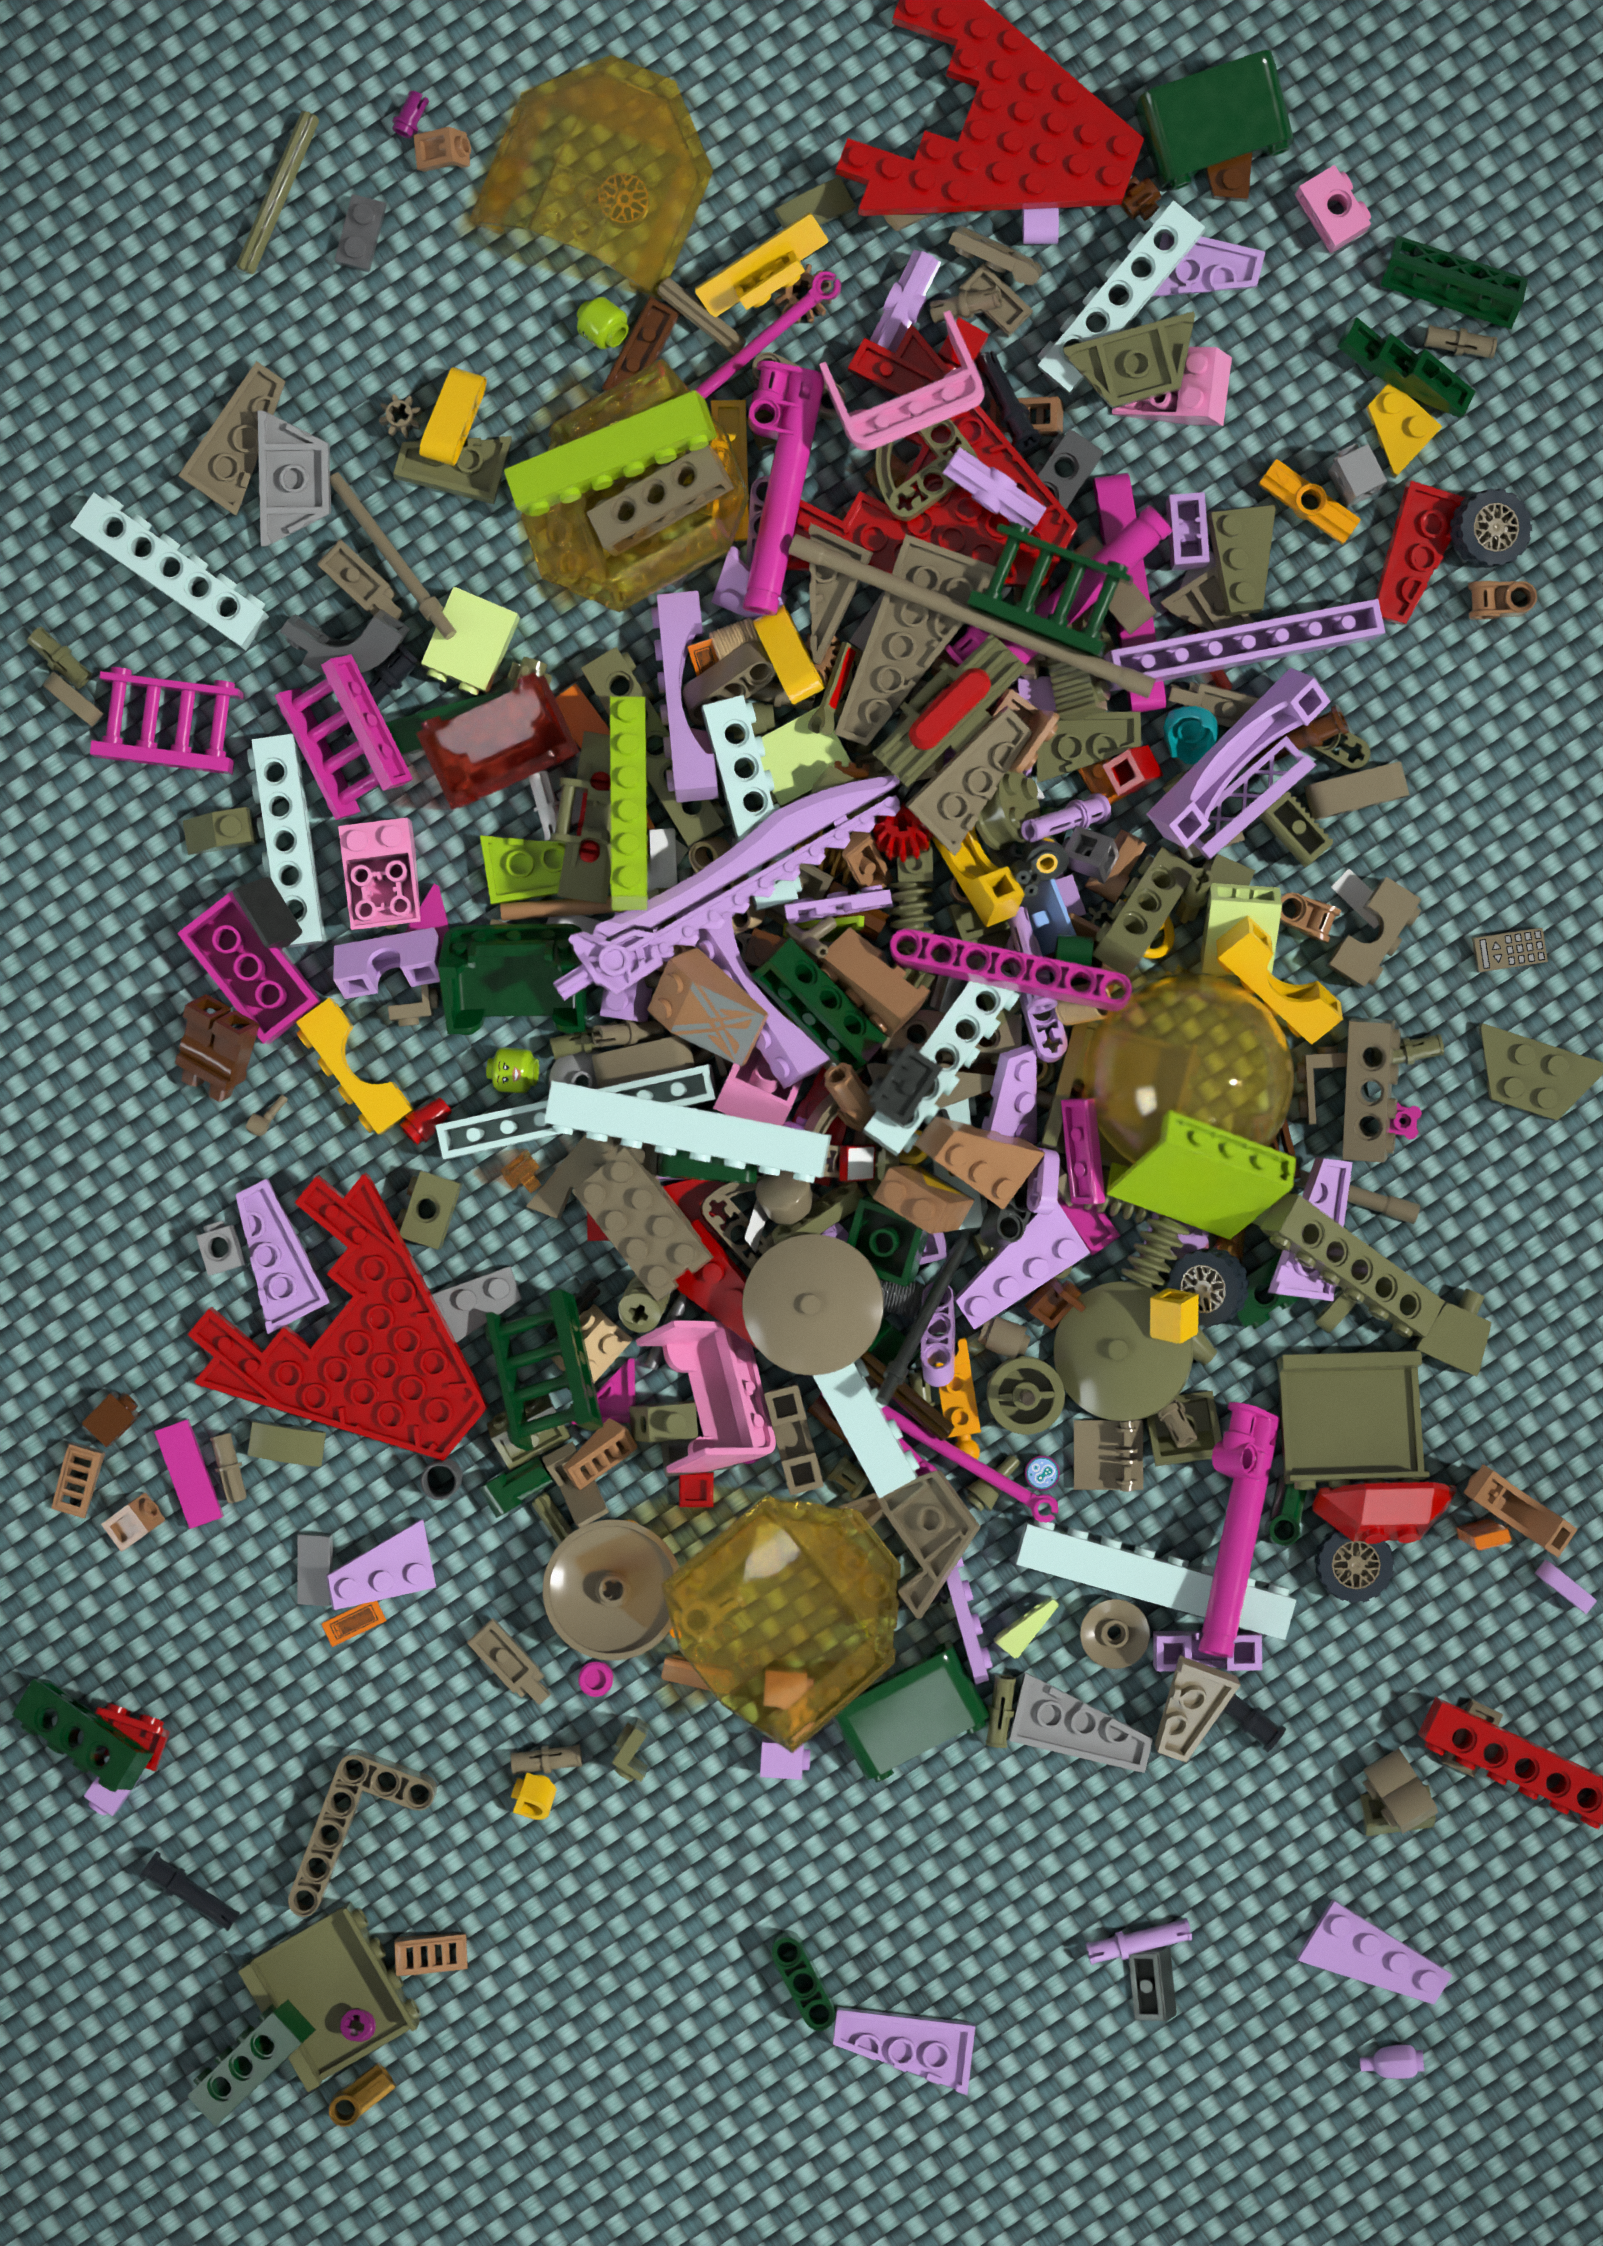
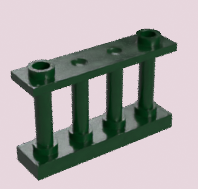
M1010 521L1009 526H1005L999 523L997 531L1000 535L1007 537L1006 543L988 587L983 588L981 593L972 590L967 602L968 605L1102 658L1106 644L1104 641L1099 640L1101 634L1098 632L1118 583L1121 582L1131 586L1133 582L1132 575L1127 573L1128 567L1111 560L1105 565L1028 535L1030 529L1021 524ZM1022 543L1040 550V553L1020 601H1016L1013 606L1001 601L1003 595L1000 593L1018 548ZM1055 556L1071 562L1073 565L1053 614H1049L1047 619L1034 614L1036 608L1033 605L1052 558ZM1088 569L1104 575L1106 578L1086 627H1081L1080 632L1067 627L1069 621L1066 620V617L1084 573Z
M563 1289L549 1293L551 1304L548 1305V1309L507 1323L506 1319L493 1312L486 1313L488 1325L485 1326V1334L488 1342L493 1347L509 1424L506 1425V1432L510 1442L515 1447L525 1451L534 1450L531 1435L573 1421L578 1426L589 1431L603 1427L575 1297ZM551 1322L556 1325L558 1337L555 1338V1342L513 1355L509 1336ZM558 1355L563 1358L565 1370L562 1375L520 1388L516 1369ZM565 1388L570 1391L573 1402L570 1404V1408L527 1421L524 1407L525 1401Z

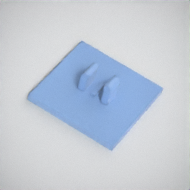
M1054 878L1040 881V884L1037 885L1038 894L1032 898L1024 895L1020 907H1027L1031 928L1038 940L1043 957L1054 952L1058 934L1076 935Z

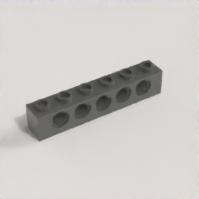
M1069 429L1065 436L1058 433L1047 450L1052 453L1047 463L1044 465L1039 462L1033 470L1065 510H1067L1104 454L1103 450L1072 429ZM1059 462H1066L1072 467L1073 474L1067 478H1062L1055 473L1054 466ZM1003 586L1000 593L1003 595L1001 601L1004 602L1014 587Z

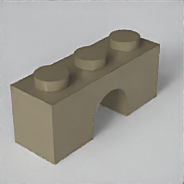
M1382 878L1363 907L1376 917L1379 923L1378 936L1371 943H1361L1350 935L1343 937L1325 966L1358 988L1365 987L1367 983L1373 985L1383 971L1379 964L1385 955L1392 956L1399 947L1402 939L1398 935L1405 925L1411 927L1419 916L1421 910L1417 906L1422 899L1390 878Z
M793 1383L764 1391L790 1495L824 1487L798 1384Z

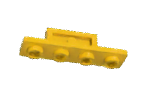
M807 213L697 286L695 292L709 314L714 317L719 316L738 302H741L746 310L752 306L755 308L760 307L771 298L773 292L781 287L788 288L800 279V274L805 272L800 261L827 244L828 238L811 213Z

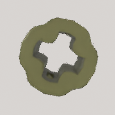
M845 1454L829 1473L827 1479L838 1482L851 1492L850 1497L855 1499L870 1480L866 1473L849 1461L850 1457Z

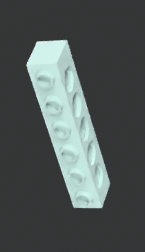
M1174 200L1168 208L1164 204L1158 208L1150 219L1154 225L1145 235L1140 231L1127 247L1131 252L1123 262L1117 259L1105 274L1108 278L1107 282L1100 290L1095 286L1082 302L1086 306L1078 317L1072 314L1060 328V331L1064 334L1056 344L1049 341L1037 356L1041 360L1038 364V369L1069 395L1073 393L1084 377L1064 356L1063 348L1071 342L1082 343L1124 331L1205 233L1206 227ZM1161 233L1169 234L1174 240L1173 246L1168 250L1158 249L1154 244V239L1157 235ZM1140 260L1146 261L1151 266L1150 274L1144 278L1136 277L1131 271L1132 265ZM1115 288H1123L1127 291L1129 298L1126 303L1115 305L1109 300V293ZM1100 315L1106 320V327L1101 332L1094 333L1087 328L1086 322L1091 316Z
M93 493L70 527L241 648L247 650L269 618L266 612L262 610L265 604L250 593L244 598L234 591L237 584L222 573H219L217 578L206 571L209 565L193 553L188 558L177 551L180 544L163 533L159 538L151 533L149 529L152 525L136 513L132 518L128 517L120 511L124 505L106 493L101 498L96 493ZM115 521L122 522V533L117 537H109V525ZM143 541H150L152 544L151 552L145 557H137L136 548L138 544ZM170 561H178L180 563V571L174 577H166L164 574V568ZM202 580L207 581L209 584L208 592L202 597L193 596L192 589L194 584ZM229 600L236 601L237 610L235 614L230 617L222 616L221 606L223 603Z
M743 695L703 705L701 708L737 844L754 831L772 813L781 809L779 803L774 805L772 803L769 791L775 790L770 770H763L760 757L766 756L761 736H754L751 723L756 722L754 708L751 702L745 703ZM728 727H739L744 733L743 742L740 744L728 742L725 737V730ZM739 760L750 762L753 766L752 776L749 778L737 776L734 771L735 763ZM748 794L758 795L762 800L761 810L758 812L748 811L743 804L744 797ZM792 849L786 850L769 861L775 863L792 854ZM762 865L747 873L746 878L749 879L761 872ZM799 876L795 881L775 880V890L770 897L751 896L755 911L798 900L797 893L802 891Z
M294 734L251 739L253 748L247 750L250 769H256L257 783L252 784L255 804H261L262 817L257 818V826L260 838L266 839L267 852H262L265 873L270 872L271 879L287 906L294 901H300L304 907L303 915L296 920L302 929V934L288 947L283 948L326 943L299 745ZM276 764L282 765L284 768L283 778L278 782H270L267 775L269 768ZM282 798L287 799L289 802L288 812L281 817L275 816L272 811L274 802ZM283 833H291L294 837V844L287 851H280L277 846V840ZM289 867H296L299 872L298 881L290 886L285 885L282 881L284 870Z
M985 961L983 962V964L980 966L979 969H982V968L985 966V964H986ZM1002 968L1000 969L1004 976L1013 977ZM970 981L920 1050L921 1054L935 1063V1054L939 1051H948L954 1059L953 1066L943 1068L932 1084L933 1094L923 1098L913 1113L912 1123L905 1125L904 1128L877 1111L862 1132L895 1156L901 1150L908 1153L920 1137L915 1133L917 1127L922 1121L927 1125L930 1123L940 1109L935 1104L942 1093L947 1096L950 1095L960 1081L955 1076L962 1064L968 1068L980 1053V1050L975 1047L982 1036L988 1040L1001 1023L995 1019L1002 1008L1009 1011L1021 994L1017 991ZM978 995H989L993 999L994 1008L991 1011L980 1010L976 1005V997ZM961 1022L970 1024L974 1030L973 1038L969 1040L959 1038L955 1031L956 1025Z

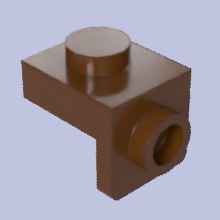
M1055 1277L1044 1283L1024 1305L1032 1315L1050 1329H1053L1073 1306L1081 1313L1086 1308L1079 1299L1082 1292L1069 1280L1062 1283Z

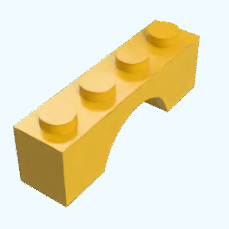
M975 827L969 830L956 856L952 855L933 835V842L985 927L1016 916L1025 893L1008 866L999 868L987 858L978 841Z
M1248 915L1216 940L1218 955L1216 958L1220 966L1228 973L1231 971L1240 978L1243 987L1250 994L1256 993L1262 998L1268 1011L1274 1016L1280 1015L1287 1022L1288 1028L1295 1036L1299 1038L1303 1036L1312 1045L1343 1020L1341 1002L1319 981L1294 985L1282 982L1270 973L1267 967L1273 956L1271 937Z
M329 997L296 1021L300 1028L296 1032L298 1037L308 1049L312 1046L321 1056L317 1060L319 1066L328 1077L333 1074L341 1084L337 1090L349 1105L353 1102L362 1112L358 1118L369 1133L375 1130L378 1135H382L403 1120L404 1116L415 1111L395 1082L370 1084L361 1080L353 1073L346 1059L345 1048L348 1036L354 1026L333 998Z

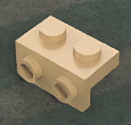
M594 1304L589 1310L584 1311L579 1316L593 1382L595 1383L632 1342L633 1338ZM560 1355L551 1358L559 1369L565 1370L564 1361Z

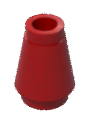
M438 1097L404 1116L405 1121L400 1124V1127L407 1137L418 1146L422 1142L427 1143L437 1131L436 1125L443 1124L452 1111L444 1100Z

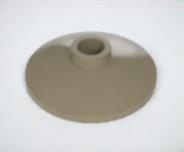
M1108 1599L1099 1602L1087 1612L1081 1624L1080 1638L1083 1649L1091 1660L1105 1668L1121 1669L1134 1664L1143 1656L1149 1644L1150 1628L1145 1615L1134 1604L1121 1599ZM1117 1626L1120 1628V1635L1114 1639L1108 1636L1109 1628Z

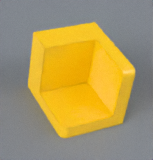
M1167 1288L1151 1297L1150 1336L1155 1339L1181 1344L1197 1335L1199 1294Z

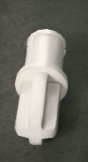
M539 771L529 775V781L537 806L534 808V812L539 813L545 841H550L551 833H555L560 801H556L549 773L547 771Z

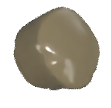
M781 1169L779 1176L770 1174L763 1176L757 1185L756 1196L771 1221L777 1224H793L804 1218L811 1210L813 1193L810 1188V1182L793 1179L794 1172Z

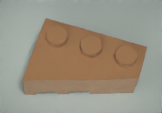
M849 927L828 947L827 955L824 958H819L816 965L844 992L857 1008H860L869 1017L868 1019L882 1034L885 1032L891 1038L920 1010L930 990L923 985L916 989L903 978L906 975V971L899 966L892 970L880 958L882 952Z
M937 1116L933 1118L914 1144L1003 1210L1045 1154L1025 1138L1017 1136L1014 1138L1002 1135L997 1131H987L975 1128L969 1124Z

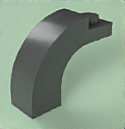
M381 609L374 615L362 635L354 639L339 640L331 638L296 614L286 621L280 633L286 636V641L294 648L308 651L302 664L317 672L324 673L321 665L328 660L352 654L360 672L363 673L382 663L399 646L410 628Z

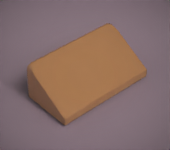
M853 831L849 838L851 841L843 850L842 856L861 893L862 888L882 885V888L886 887L894 879L871 834Z
M668 1653L665 1657L661 1678L679 1684L727 1694L734 1670L729 1667Z

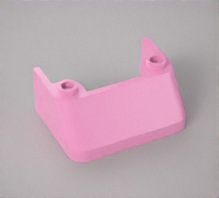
M950 310L944 312V317L951 344L962 367L950 371L940 381L872 409H858L848 413L826 361L819 364L828 394L846 436L855 447L861 450L875 449L970 410L981 403L984 397L982 380Z
M673 1320L636 1339L637 1346H662L667 1365L676 1372L688 1373L703 1437L693 1439L689 1443L687 1457L666 1466L668 1473L708 1472L758 1459L774 1451L776 1439L753 1346L720 1321Z

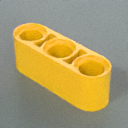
M455 367L450 369L423 434L419 450L420 456L455 466L482 402L487 384L486 377Z
M784 604L778 607L777 615H762L753 620L755 629L793 705L825 689L797 627Z

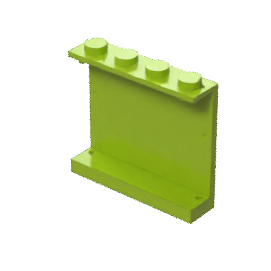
M1170 1110L1163 1116L1161 1138L1154 1147L1130 1168L1114 1162L1110 1164L1106 1194L1230 1240L1293 1188L1296 1158Z

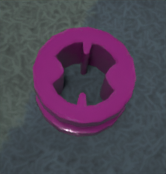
M350 2010L343 2016L340 2029L346 2039L364 2042L373 2036L376 2022L373 2015L366 2010ZM358 2016H360V2022L364 2024L363 2031H357L355 2028H352L353 2020L359 2021Z

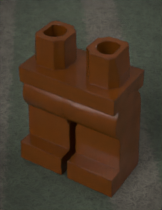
M205 994L185 1004L183 1017L187 1019L185 1034L180 1042V1053L176 1055L175 1064L183 1068L181 1081L196 1087L203 1084L204 1081L210 1083L209 1097L222 1102L231 1097L234 1087L246 1079V1069L260 1024L236 1010L230 1012L231 1008ZM208 1008H212L216 1012L209 1014L207 1013ZM241 1024L244 1028L238 1030L235 1028V1025Z

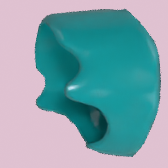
M1188 706L1174 709L1168 713L1164 722L1163 732L1171 757L1179 758L1185 764L1194 765L1218 742L1219 725L1217 719L1210 711L1202 707Z

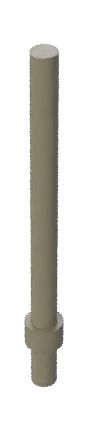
M340 473L332 474L330 476L331 486L419 603V610L427 621L433 622L445 640L452 638L457 631L443 614V606L435 596L431 597Z

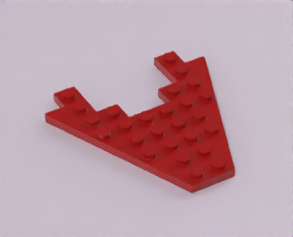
M899 0L893 15L892 24L956 46L947 69L946 77L978 88L958 142L924 131L914 161L847 138L835 175L867 185L859 206L858 215L878 216L1112 206L1122 204L1144 138L984 0Z
M912 325L909 326L895 353L864 338L848 366V372L897 397L940 381L951 371ZM977 405L970 410L950 417L951 421L973 448L980 462L989 468L994 467L1007 475L1017 484V488L1046 507L1043 516L1028 535L1067 549L1078 529V524L984 410ZM938 426L931 432L932 440L939 444L947 442L951 437L950 430L944 426ZM917 431L902 437L922 448L903 483L937 459ZM957 441L950 450L943 452V455L946 456L949 451L954 455L956 452L955 446L960 445V443ZM936 474L927 476L923 482L924 487L931 492L940 490L944 484L943 479ZM917 485L912 487L916 493L913 497L906 500L902 496L898 499V510L902 508L907 509V511L912 510L911 502L918 496H920L922 502L926 500L921 495ZM961 486L955 488L910 521L898 520L892 515L885 503L859 491L843 521L800 500L793 537L798 534L810 539L809 526L812 523L872 552L873 555L868 565L890 574L893 572L906 534L996 567L1007 537L999 534L997 528L999 523L1009 526L1010 521L1001 514H994L981 506L971 497L972 494ZM1021 543L1003 586L1025 588L1040 550ZM789 554L786 570L810 572L809 562ZM1053 556L1040 589L1046 588L1061 560L1060 558Z
M366 1172L362 1174L345 1196L320 1175H317L295 1201V1204L348 1247L327 1275L353 1296L352 1299L313 1346L285 1325L265 1350L217 1310L210 1307L187 1334L214 1357L194 1382L209 1389L444 1461L487 1410L489 1404L370 1175Z

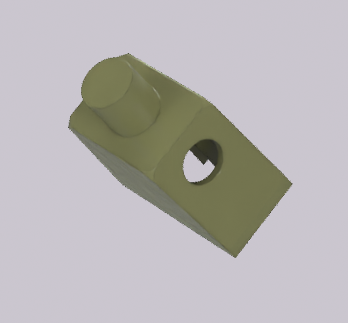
M1466 1288L1458 1306L1445 1302L1427 1337L1418 1336L1411 1348L1477 1377L1491 1328L1490 1321L1477 1316L1485 1296Z
M695 1400L629 1406L631 1436L634 1441L661 1442L698 1438ZM644 1418H645V1421H646V1431H645V1429H644V1424H643Z

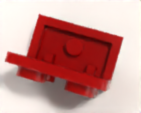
M107 1703L105 1709L97 1707L95 1714L101 1716L153 1753L145 1768L156 1772L170 1731L162 1728L164 1722L144 1714L140 1715L139 1720L129 1717L131 1711L111 1703ZM106 1749L104 1755L109 1756L108 1749Z

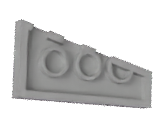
M511 1266L432 1294L456 1342H459L487 1323L486 1313L493 1312L499 1315L522 1299Z
M1024 1672L1009 1741L1145 1773L1153 1741L1152 1737Z

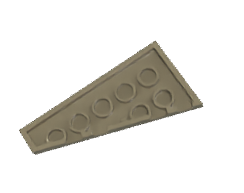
M906 534L892 575L968 605L967 602L972 590L981 593L983 588L988 587L995 566ZM885 591L834 734L868 746L959 631L964 622Z

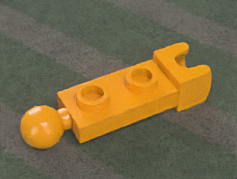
M963 1337L957 1341L958 1350L955 1354L954 1377L949 1384L938 1388L943 1416L954 1425L952 1433L947 1438L957 1436L958 1441L954 1446L978 1460L980 1448L971 1439V1434L981 1433L967 1340ZM934 1363L935 1367L944 1365L943 1363Z

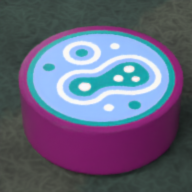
M1037 1455L1027 1462L1024 1475L1031 1487L1044 1491L1056 1485L1059 1480L1060 1471L1057 1463L1051 1457Z

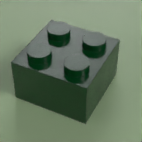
M868 1194L859 1200L847 1243L867 1258L877 1273L878 1278L907 1287L915 1281L929 1233L875 1200L871 1194Z

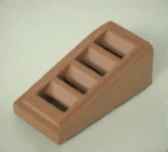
M1058 396L1017 398L1020 403L1028 407L1030 421L1031 409H1037L1036 424L1032 425L1034 429L1040 431L1041 436H1057L1058 433L1063 435L1064 404ZM990 399V419L1003 435H1010L1007 428L1002 427L1000 424V411L994 399ZM1046 409L1050 410V424H1045Z
M608 1418L604 1422L603 1427L599 1428L563 1468L575 1488L581 1490L628 1457L638 1446L625 1426ZM585 1466V1469L581 1471L580 1468Z
M76 1442L68 1443L51 1509L86 1518L106 1453L105 1451ZM75 1457L92 1461L91 1466L88 1467L75 1463ZM71 1470L88 1474L87 1480L71 1476ZM67 1483L85 1487L84 1493L66 1488ZM64 1495L82 1500L80 1507L63 1502Z
M466 1933L397 1937L395 1940L396 1976L468 1969ZM449 1943H456V1961H450ZM441 1944L442 1962H436L435 1945ZM421 1946H427L428 1963H422ZM413 1947L414 1963L407 1964V1948Z

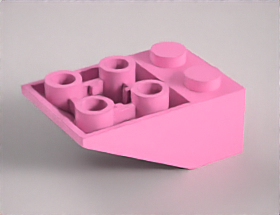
M1189 347L1180 390L1112 409V415L1186 425L1223 426L1232 357L1217 347Z
M399 818L338 826L351 930L421 922L412 821L409 818Z

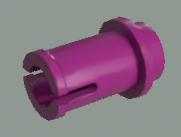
M410 90L398 117L395 116L392 119L394 123L393 131L402 137L411 138L413 134H417L418 128L416 126L426 106L429 104V99L427 97L421 99L423 95L419 92Z

